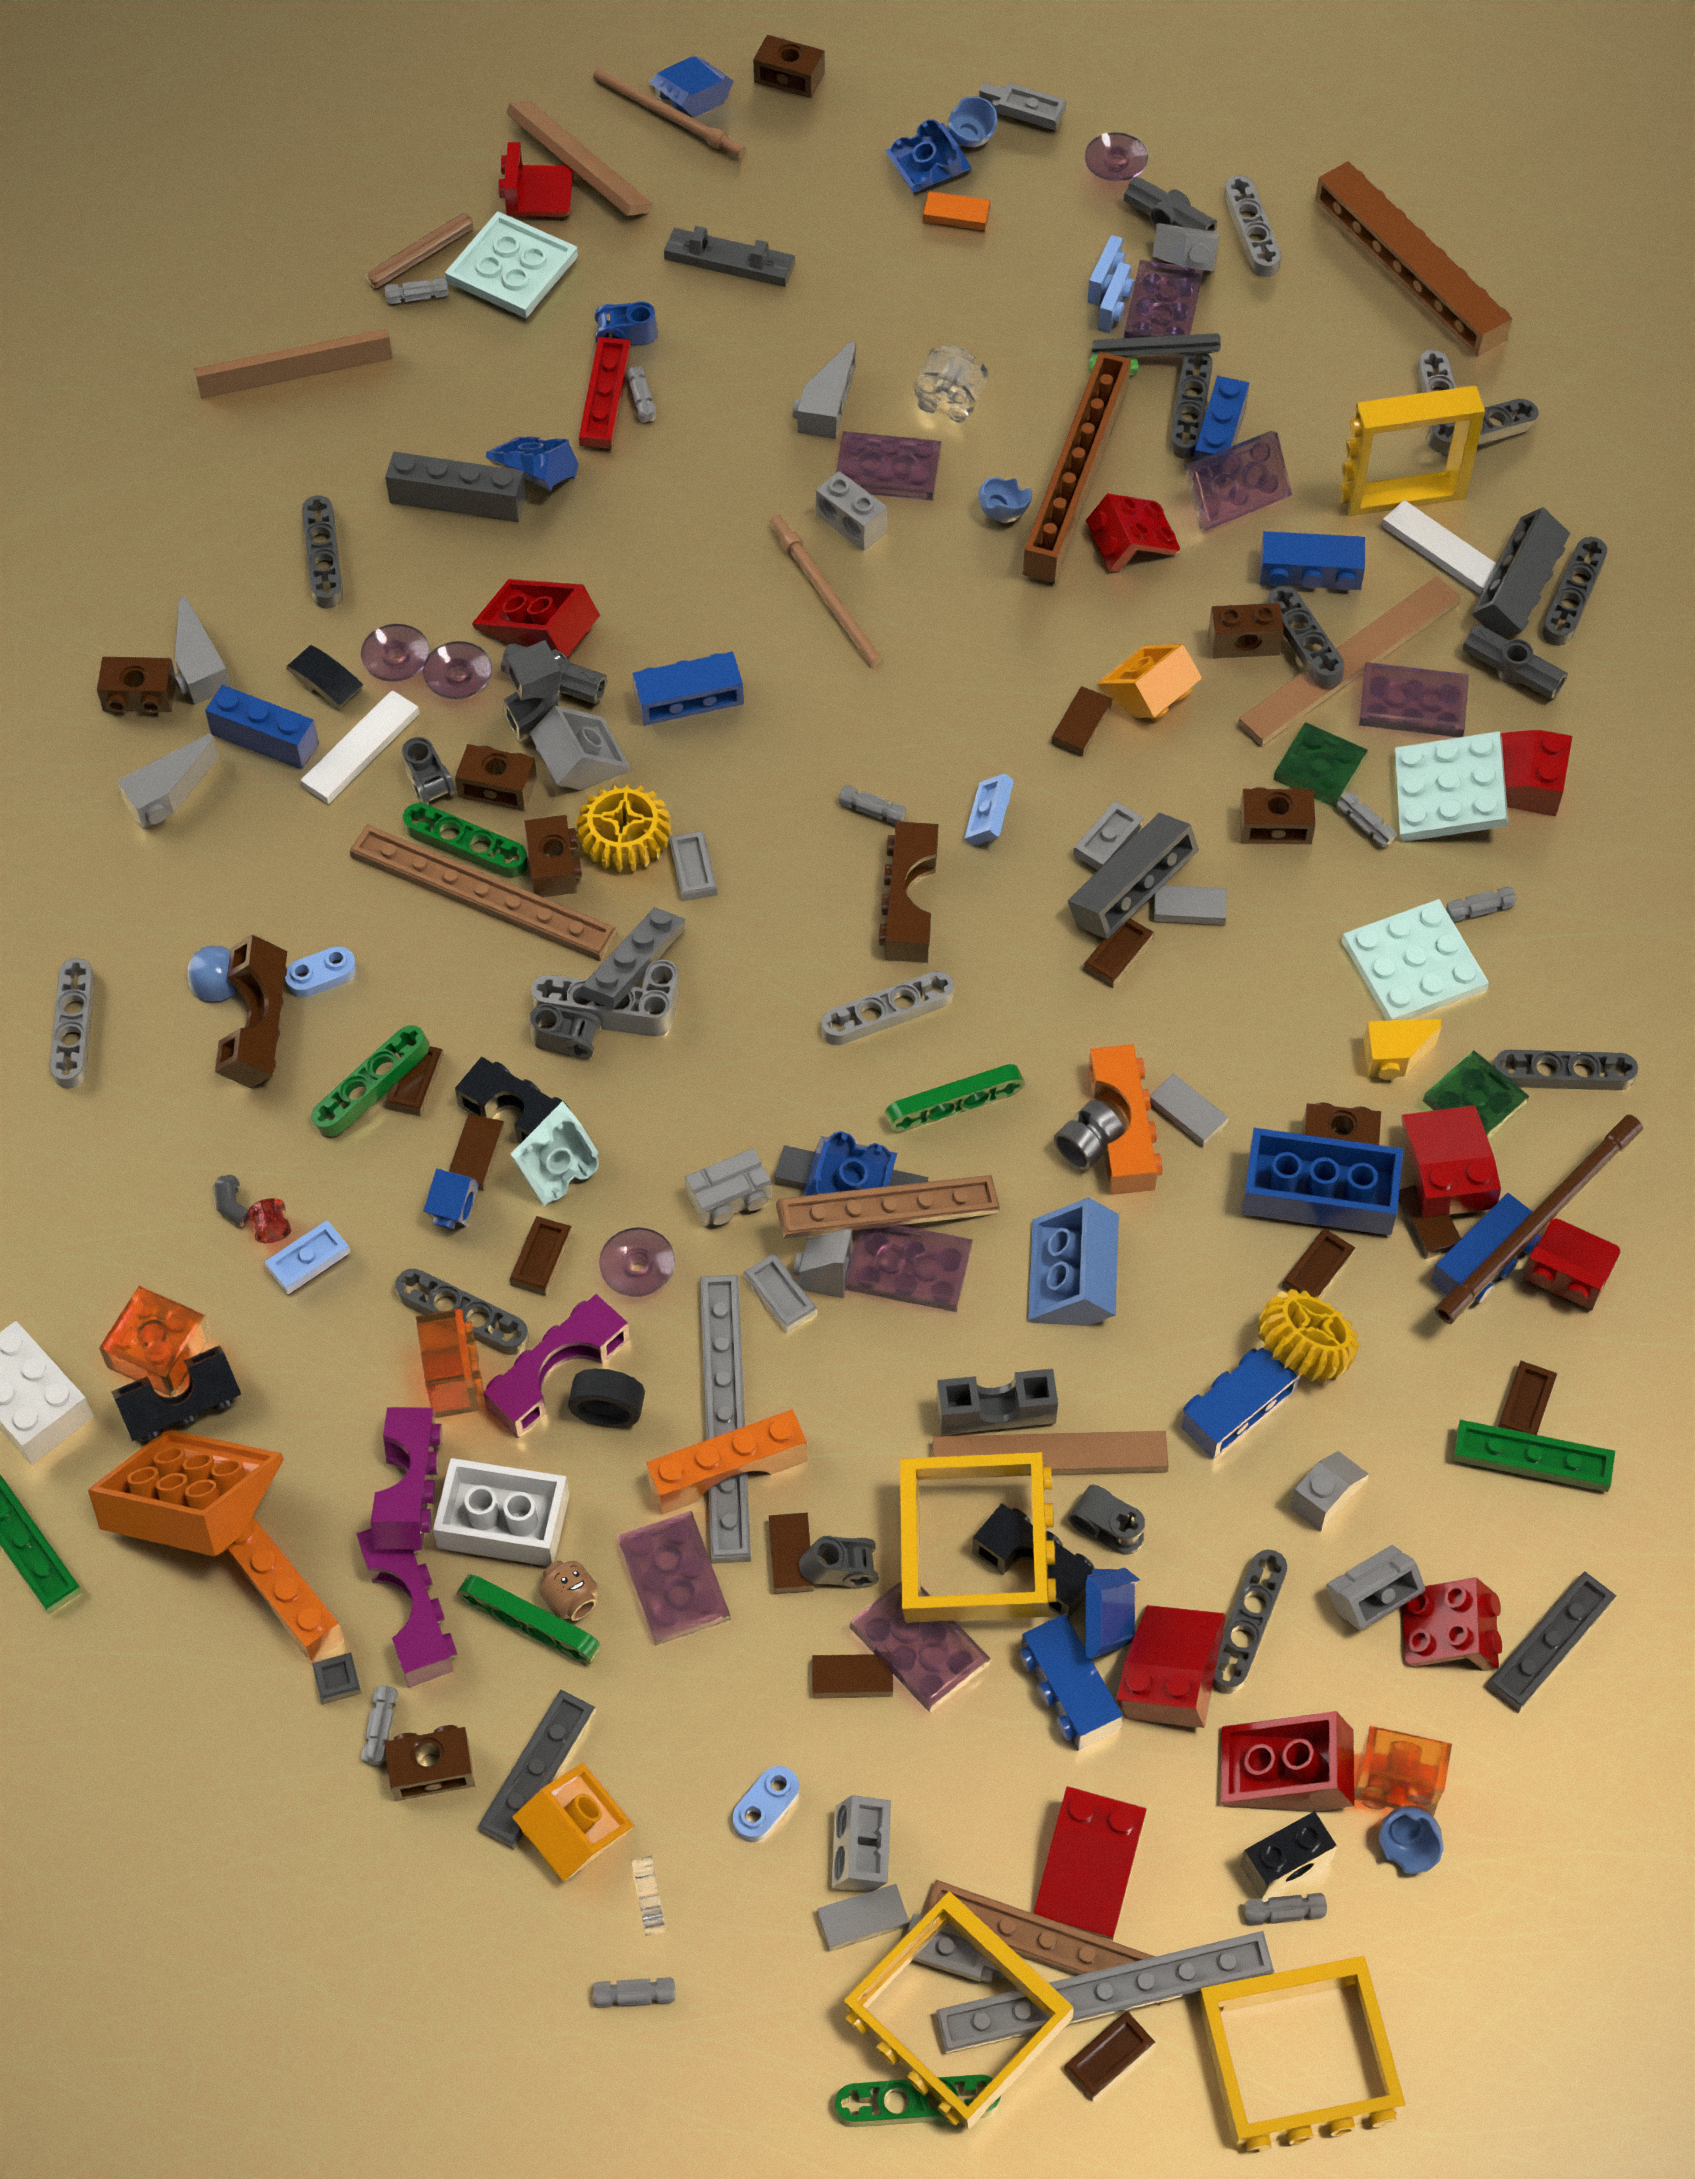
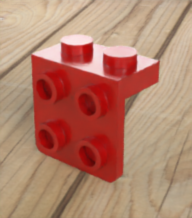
M508 142L507 155H501V174L505 175V178L499 179V198H505L507 216H568L571 209L573 170L567 165H523L520 142Z
M1107 493L1086 519L1087 525L1109 571L1120 572L1137 550L1176 555L1180 551L1175 533L1164 515L1163 508L1154 500Z
M1555 1218L1550 1221L1538 1247H1534L1522 1279L1593 1310L1618 1260L1621 1250L1616 1244Z
M1477 1577L1425 1586L1424 1593L1403 1605L1405 1660L1411 1666L1469 1658L1483 1671L1499 1669L1498 1654L1502 1652V1639L1497 1631V1616L1501 1613L1500 1600L1498 1595Z

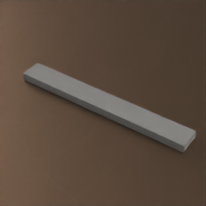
M738 1275L700 1277L707 1440L745 1426ZM743 1472L724 1479L709 1489L712 1564L751 1562L747 1472Z
M1264 1931L1049 1982V1984L1074 2007L1073 2018L1068 2023L1072 2024L1200 1993V1989L1204 1987L1274 1974L1275 1972ZM1020 1990L936 2010L946 2054L1038 2032L1050 2019Z

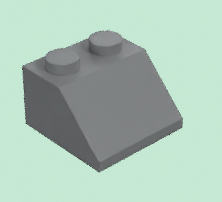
M554 705L530 732L537 746L538 754L544 759L550 771L551 779L561 787L583 790L627 773L631 768L606 721L601 716Z

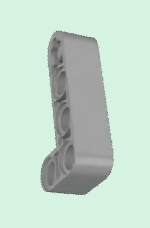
M665 959L653 961L648 965L642 988L633 987L616 1006L626 1007L622 1010L612 1009L583 998L582 985L587 981L584 979L543 975L538 977L531 986L534 1008L541 1004H552L571 1010L587 1011L601 1019V1029L647 1036H662L670 1031L679 998L678 970L675 964ZM661 981L668 982L666 984H658V982ZM586 1001L590 1002V1003H588V1004H586V1005H580V1004H579V1003H581V1002H586ZM661 1012V1014L651 1015L650 1013Z

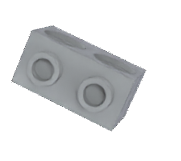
M840 471L816 489V516L861 550L866 551L887 533V506Z
M851 1795L835 1806L832 1888L871 1892L888 1883L891 1800Z

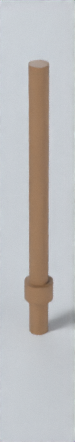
M599 67L594 71L593 78L706 139L708 145L717 150L724 149L739 158L744 156L746 147L729 138L728 133L721 129L708 127Z
M781 515L773 516L770 519V524L781 538V546L787 554L793 555L870 666H877L882 661L881 656L803 548L804 542L796 531H791Z

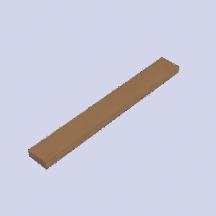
M1436 576L1336 648L1344 661V677L1340 684L1333 687L1320 686L1313 680L1306 669L1239 717L1238 726L1262 747L1460 603L1461 596ZM1325 661L1323 662V669L1327 668L1325 666Z
M368 824L349 850L350 856L353 859L598 961L602 960L617 935V929L614 926Z

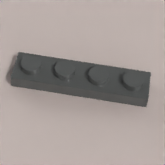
M654 907L582 985V997L614 1009L645 975L648 965L658 960L684 932L685 918Z

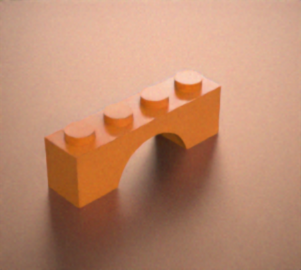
M1134 1044L1091 1048L1088 1068L1093 1097L1115 1106L1124 1115L1128 1123L1125 1133L1117 1140L1107 1144L1105 1165L1110 1193L1114 1195L1155 1190L1157 1176L1162 1175L1163 1168L1160 1153L1154 1154L1152 1143L1157 1141L1155 1122L1148 1121L1146 1112L1151 1110L1149 1090L1142 1089L1141 1080L1145 1079L1143 1058H1136Z
M793 1409L646 1462L648 1481L663 1515L698 1502L707 1490L731 1476L756 1470L766 1471L772 1475L807 1462V1441Z
M252 1516L243 1534L230 1544L223 1553L241 1576L247 1578L261 1593L283 1624L290 1638L311 1664L315 1663L345 1641L339 1623L254 1516Z

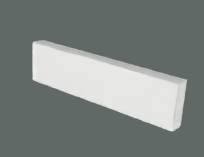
M1405 500L1383 519V528L1480 595L1482 594L1497 563Z
M392 690L301 779L302 788L329 805L420 714L419 707Z

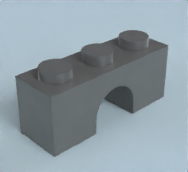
M1053 1369L1014 1372V1379L1010 1383L995 1388H985L977 1385L976 1376L937 1380L936 1401L941 1435L1054 1424L1057 1421L1058 1398Z

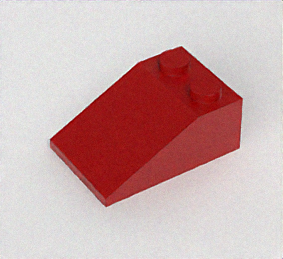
M508 579L473 621L472 625L474 629L510 645L515 643L529 647L546 640L551 651L556 649L568 658L581 639L591 630L600 614L583 584Z
M1538 729L1500 733L1503 746L1507 807L1557 816L1564 791L1573 736Z
M1476 1106L1403 1114L1401 1116L1422 1218L1490 1210L1498 1203L1501 1185L1496 1162Z
M1146 1606L1124 1661L1117 1701L1126 1719L1205 1728L1226 1618L1224 1613Z
M1337 1711L1222 1726L1221 1803L1224 1806L1321 1811L1355 1806L1354 1729Z
M1067 1786L1033 1914L1113 1940L1147 1808Z

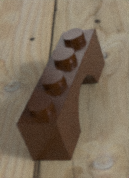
M896 821L895 835H888L887 856H893L892 865L885 864L884 886H890V894H883L881 916L888 917L887 925L880 924L879 946H885V960L928 963L931 913L917 907L908 897L907 891L920 878L936 873L939 824Z
M253 934L231 947L227 979L237 988L244 1000L247 1012L245 1028H240L219 1040L215 1073L250 1089L272 1077L276 1068L275 1052L280 1036L278 1027L280 1011L284 1003L282 994L284 980L287 975L286 960L288 952Z

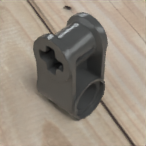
M414 737L407 740L402 748L404 767L418 801L429 805L430 800L448 793L452 796L456 794L449 771L442 764L432 743L424 737Z
M541 1004L530 1013V1035L532 1043L537 1048L568 1054L579 1059L592 1057L594 1052L592 1045L595 1033L600 1031L602 1021L598 1016L587 1011H576L552 1004ZM543 1025L553 1026L549 1029L540 1028Z
M1089 1485L1068 1516L1071 1525L1079 1532L1095 1538L1120 1554H1133L1142 1547L1144 1542L1145 1518L1142 1512L1116 1498L1109 1491L1098 1485Z
M822 1536L800 1558V1572L806 1580L815 1584L844 1585L851 1588L873 1586L879 1581L878 1573L874 1571L872 1553L876 1550L875 1541L869 1538ZM819 1556H821L822 1558H824V1560L827 1562V1564H825L823 1561H821V1559L819 1558Z

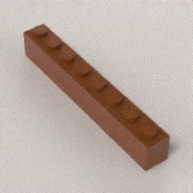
M1347 161L1318 178L1315 200L1477 357L1508 340L1512 317L1507 310L1500 307L1488 295L1485 289L1479 287L1467 275L1464 269L1459 268L1443 249L1437 247L1426 236L1425 232L1414 225L1401 209H1398L1386 198L1381 190H1378L1366 179L1361 171L1357 170Z
M1099 352L1024 549L1023 575L1052 583L1056 582L1129 386L1131 359Z

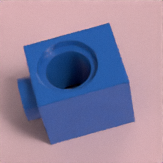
M436 1168L423 1212L434 1217L432 1223L441 1227L454 1229L455 1223L467 1226L479 1183L471 1177Z

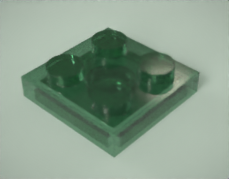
M1305 722L1275 770L1273 780L1291 788L1314 790L1315 799L1337 808L1338 800L1349 788L1364 763L1368 750Z
M1473 1050L1424 1094L1423 1102L1434 1111L1476 1106L1487 1138H1489L1527 1104L1529 1095Z

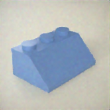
M1088 1197L1033 1219L1029 1321L1033 1323L1088 1326L1116 1316L1119 1214Z

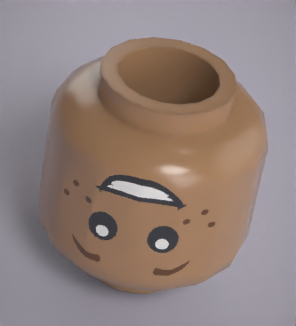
M556 1561L543 1572L544 1579L540 1584L539 1592L556 1617L577 1621L584 1618L595 1608L597 1604L596 1597L599 1591L598 1585L581 1563L577 1561L565 1563Z

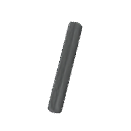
M1217 333L1101 339L1092 342V356L1098 355L1100 351L1125 358L1210 354L1219 353L1221 350V337Z

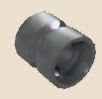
M1090 1100L1075 1114L1074 1120L1067 1122L1054 1135V1143L1068 1162L1081 1170H1087L1103 1155V1149L1107 1150V1144L1117 1140L1124 1134V1128L1119 1118L1110 1108L1097 1100Z

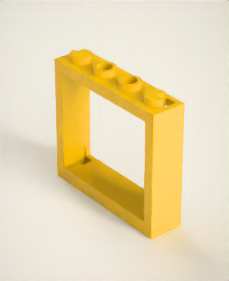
M1476 385L1357 402L1354 419L1350 420L1351 438L1346 440L1347 460L1342 463L1343 483L1338 485L1341 493L1340 502L1346 504L1349 516L1394 510L1404 500L1415 507L1466 499L1485 415V409ZM1455 422L1445 471L1365 483L1374 434Z
M1042 1452L900 1459L902 1610L906 1623L1050 1617L1049 1602H1056L1057 1591L1056 1578H1048V1565H1055L1054 1540L1047 1541L1046 1527H1054L1053 1503H1046L1045 1490H1053L1052 1468L1051 1466H1044ZM1031 1475L1035 1592L921 1597L919 1480Z
M950 1891L844 2000L845 2010L848 2013L845 2019L848 2024L861 2036L868 2032L879 2043L875 2048L888 2063L894 2066L899 2062L909 2072V2075L906 2077L907 2080L919 2093L925 2096L930 2092L941 2103L937 2108L942 2115L955 2126L961 2122L968 2130L1071 2021L1074 2013V2007ZM947 1923L1050 2018L969 2106L963 2103L866 2009Z
M1365 1955L1200 1989L1198 2004L1235 2150L1247 2148V2152L1257 2149L1261 2152L1270 2149L1272 2142L1288 2139L1289 2144H1301L1314 2139L1313 2134L1330 2131L1331 2136H1339L1355 2131V2125L1371 2122L1373 2127H1383L1385 2123L1397 2121L1396 2117L1401 2116L1406 2103ZM1356 1985L1386 2096L1248 2124L1220 2013Z

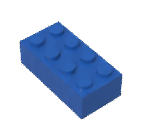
M1254 1128L1249 1151L1242 1214L1392 1235L1398 1210L1404 1149Z

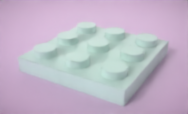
M497 211L447 269L445 278L447 283L527 318L578 257V247Z
M1500 731L1395 748L1400 836L1403 842L1509 826L1503 746Z
M1440 899L1343 934L1342 943L1387 1021L1409 1020L1485 992L1488 989V980Z

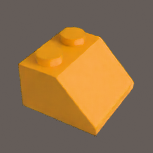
M1183 644L1144 645L1099 681L1097 685L1101 691L1113 698L1112 700L1133 717L1151 718L1154 720L1165 715L1169 711L1168 706L1175 700L1188 696L1193 691L1192 686L1199 682L1202 677Z
M584 1762L543 1787L512 1816L520 1826L523 1834L532 1841L547 1860L549 1867L559 1875L563 1882L584 1869L634 1827V1824Z

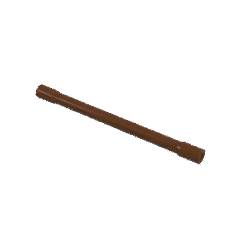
M1626 1115L1605 1136L1603 1142L1486 1260L1435 1307L1437 1316L1443 1322L1452 1324L1474 1302L1475 1297L1617 1153L1622 1152L1643 1131L1641 1122L1633 1115Z

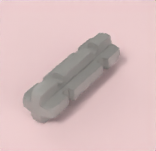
M444 277L433 278V282H428V279L404 282L403 286L399 287L398 283L385 286L388 304L401 303V299H405V302L431 299V295H435L436 298L446 297L449 292L447 280Z
M638 365L634 368L629 367L626 371L629 386H631L630 391L635 407L638 410L639 420L643 423L654 421L657 417L656 409L652 402L644 370Z
M844 785L839 794V803L849 808L856 806L857 811L882 820L886 817L887 822L896 825V821L903 822L905 818V806L895 802L888 804L889 800L865 791L858 793V789L852 786Z
M1345 792L1337 802L1338 808L1345 814L1350 813L1349 818L1369 836L1373 834L1372 839L1381 847L1389 846L1397 835L1396 831L1388 824L1384 826V820L1365 803L1361 805L1360 798L1353 792Z
M1507 886L1497 889V893L1491 890L1465 897V901L1461 898L1449 901L1446 911L1452 921L1455 922L1466 919L1465 915L1471 918L1495 912L1497 907H1500L1501 910L1515 906L1516 895L1513 888Z
M381 1685L374 1691L372 1703L375 1705V1708H371L365 1737L368 1745L364 1744L362 1760L365 1763L380 1765L386 1761L384 1742L390 1740L395 1714L392 1706H396L398 1698L396 1688Z
M1313 1893L1307 1894L1306 1898H1302L1301 1895L1268 1898L1267 1902H1263L1262 1898L1250 1899L1246 1901L1244 1910L1247 1923L1252 1925L1263 1924L1265 1919H1269L1270 1923L1303 1920V1917L1308 1915L1309 1919L1323 1918L1327 1913V1904L1324 1894Z
M671 1977L657 1978L656 1982H650V1979L619 1980L616 1985H611L610 1981L596 1982L593 1985V2002L596 2007H610L613 2002H617L618 2006L652 2004V2000H657L658 2003H672L675 2001V1982Z

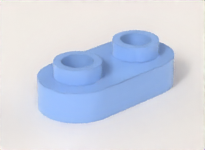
M332 947L294 961L287 967L285 980L288 990L297 997H310L347 983L356 973L354 955L347 948ZM342 960L338 964H332L334 961ZM304 972L308 973L304 977L298 976L299 974H302Z
M783 1766L767 1769L737 1804L733 1812V1826L740 1838L748 1842L764 1840L795 1804L799 1797V1781L792 1770ZM775 1781H783L786 1787L781 1791H776L771 1785ZM750 1812H757L761 1817L756 1822H749L746 1816Z

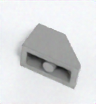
M1157 223L1152 256L1181 267L1213 271L1216 265L1221 232Z
M842 1229L807 1240L804 1253H797L794 1265V1274L799 1275V1284L804 1291L844 1298L852 1268V1230Z
M1337 1451L1319 1461L1294 1489L1290 1508L1321 1532L1368 1479L1369 1474L1341 1452Z

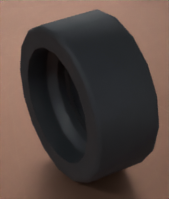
M587 1369L575 1374L568 1407L577 1418L593 1425L608 1428L630 1427L638 1423L641 1416L645 1389L638 1380L625 1373L610 1369Z

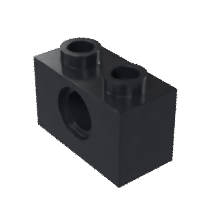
M1314 1811L1245 1849L1240 1866L1259 1897L1264 1900L1332 1862L1337 1845Z

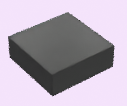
M351 1652L312 1663L322 1705L362 1694Z

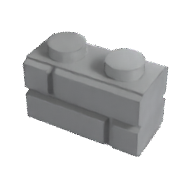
M753 1148L685 1176L687 1196L703 1226L711 1223L715 1225L727 1223L733 1218L735 1213L747 1208L749 1211L758 1210L765 1206L768 1200L772 1198L770 1178L764 1167H762L761 1161Z
M1390 1545L1350 1569L1345 1575H1340L1327 1583L1336 1612L1359 1631L1424 1593L1426 1589L1414 1559L1402 1553L1394 1545Z

